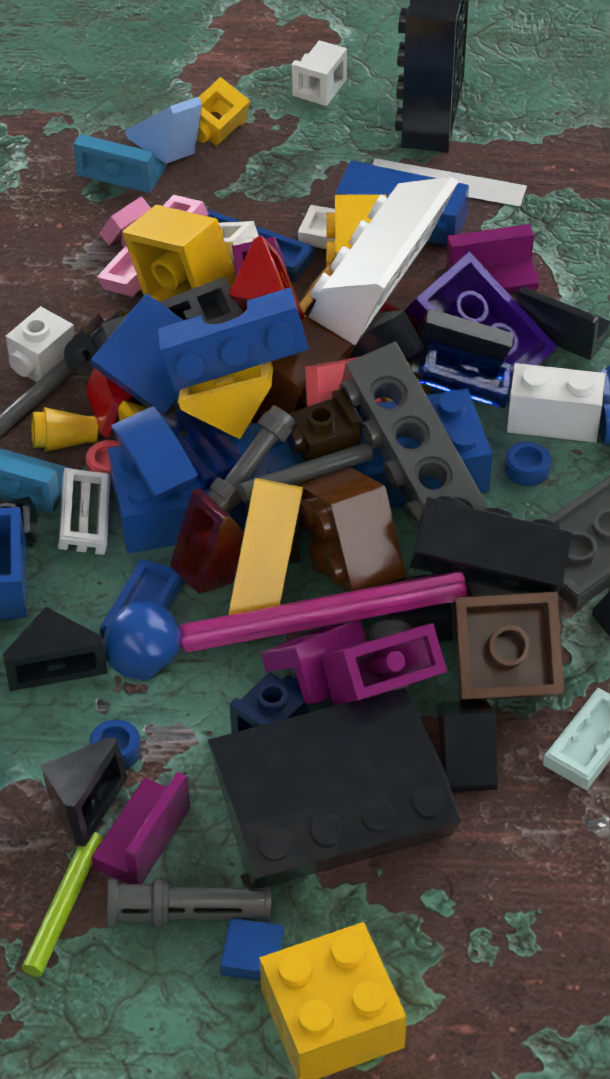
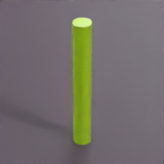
M94 832L86 847L77 846L23 962L22 970L25 973L34 977L42 976L92 867V856L103 840L100 834Z

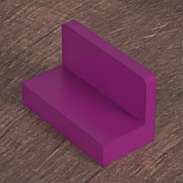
M530 224L448 236L447 270L470 251L508 294L519 292L522 287L536 290L540 285V279L532 262L534 233Z
M354 620L320 627L260 654L266 672L294 668L306 705H311L332 697L320 656L367 642L361 620Z
M177 772L167 787L144 777L93 854V868L128 884H142L191 808L188 776Z

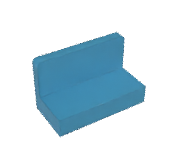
M80 134L73 143L77 175L146 193H151L168 164L154 157V152L91 136Z
M0 448V499L13 501L30 496L37 510L53 514L61 501L64 469L70 467Z

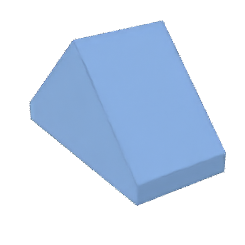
M199 97L172 105L126 130L125 134L130 141L142 149L154 152V157L165 164L193 155L195 153L201 115V100Z

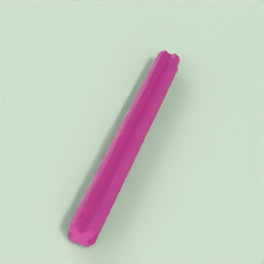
M458 570L185 623L179 626L182 633L180 645L184 652L188 653L453 602L457 597H467V583L463 572Z

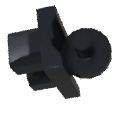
M119 310L105 321L98 314L72 337L64 350V359L70 369L79 374H88L93 371L94 367L90 365L91 359L107 341L101 325L126 315L124 311Z

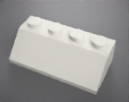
M452 177L398 183L388 198L381 194L368 215L371 222L367 223L362 220L349 241L353 245L352 248L348 249L343 246L330 267V270L334 273L331 276L323 273L310 294L316 302L309 318L356 345L430 238L459 181Z

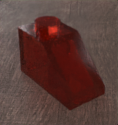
M200 488L192 490L170 567L197 593L203 594L235 582L244 531L229 514Z

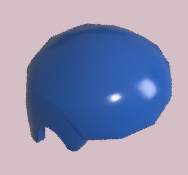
M139 600L121 608L111 619L104 634L105 656L109 665L124 677L141 680L151 679L160 670L173 662L180 649L182 633L174 615L163 606L155 602H142Z

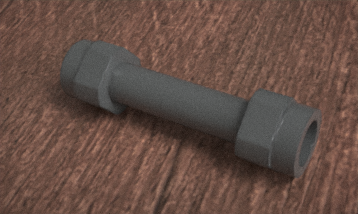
M275 405L268 412L265 411L257 422L262 428L227 477L224 480L219 477L215 479L209 488L210 492L205 498L229 515L231 510L237 508L242 501L238 493V484L246 482L277 439L283 443L292 433L291 428L296 421Z

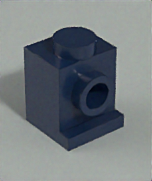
M269 672L242 699L236 697L230 703L231 733L309 713L308 705L304 702L298 680L292 676H285L281 680Z

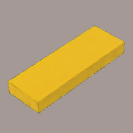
M259 478L254 479L228 615L281 605L304 487Z

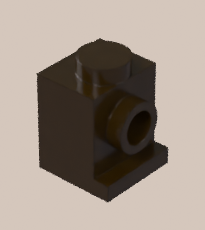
M341 389L332 392V399L290 413V416L296 423L291 428L292 433L286 440L294 455L300 454L304 462L361 444L362 420Z

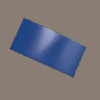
M154 406L111 425V429L131 466L137 468L155 502L198 482V474L166 421Z

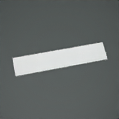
M375 158L373 165L434 178L452 177L459 181L458 183L469 185L468 197L519 207L527 185Z

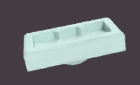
M600 688L596 689L546 752L543 766L585 790H588L610 761V694Z

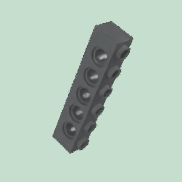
M395 341L347 362L339 388L360 415L363 421L361 430L366 442L369 443L372 449L378 448L385 461L383 463V470L389 484L393 489L400 488L406 499L405 510L412 526L418 530L427 497L436 499L440 496H450L463 501L465 506L481 510L489 508L397 342ZM386 397L393 400L397 406L386 409L379 406L375 400ZM400 437H410L418 443L419 447L415 449L404 448L398 443L397 439ZM425 476L433 477L440 483L441 488L436 490L427 489L420 483L419 479ZM466 581L467 597L517 594Z

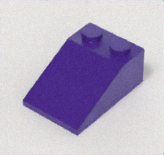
M470 251L415 298L404 310L407 314L418 319V328L429 308L514 333L512 348L501 365L496 396L501 399L511 392L515 363L538 366L557 348L555 343Z

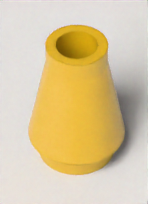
M46 407L43 408V412H32L31 433L33 448H44V452H49L85 443H97L98 425L95 416H85Z

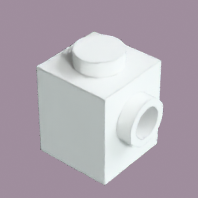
M40 306L5 336L10 367L20 376L29 377L38 382L64 359L65 347L75 335L74 324Z

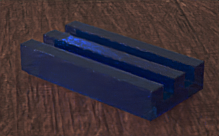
M429 340L424 351L425 358L421 368L423 371L420 375L419 383L448 392L468 388L472 399L505 409L510 400L514 365Z
M182 410L176 412V419L173 421L168 417L163 418L198 474V482L205 491L210 488L217 477L224 480L242 456L222 430ZM185 430L197 446V450L204 459L209 461L217 473L211 474L181 435V431Z

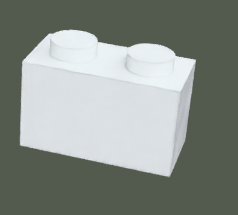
M515 363L507 433L597 443L605 373Z

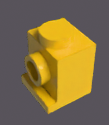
M219 77L199 96L202 108L197 141L201 143L210 141L217 147L239 125L242 126L246 122L250 100L222 77Z

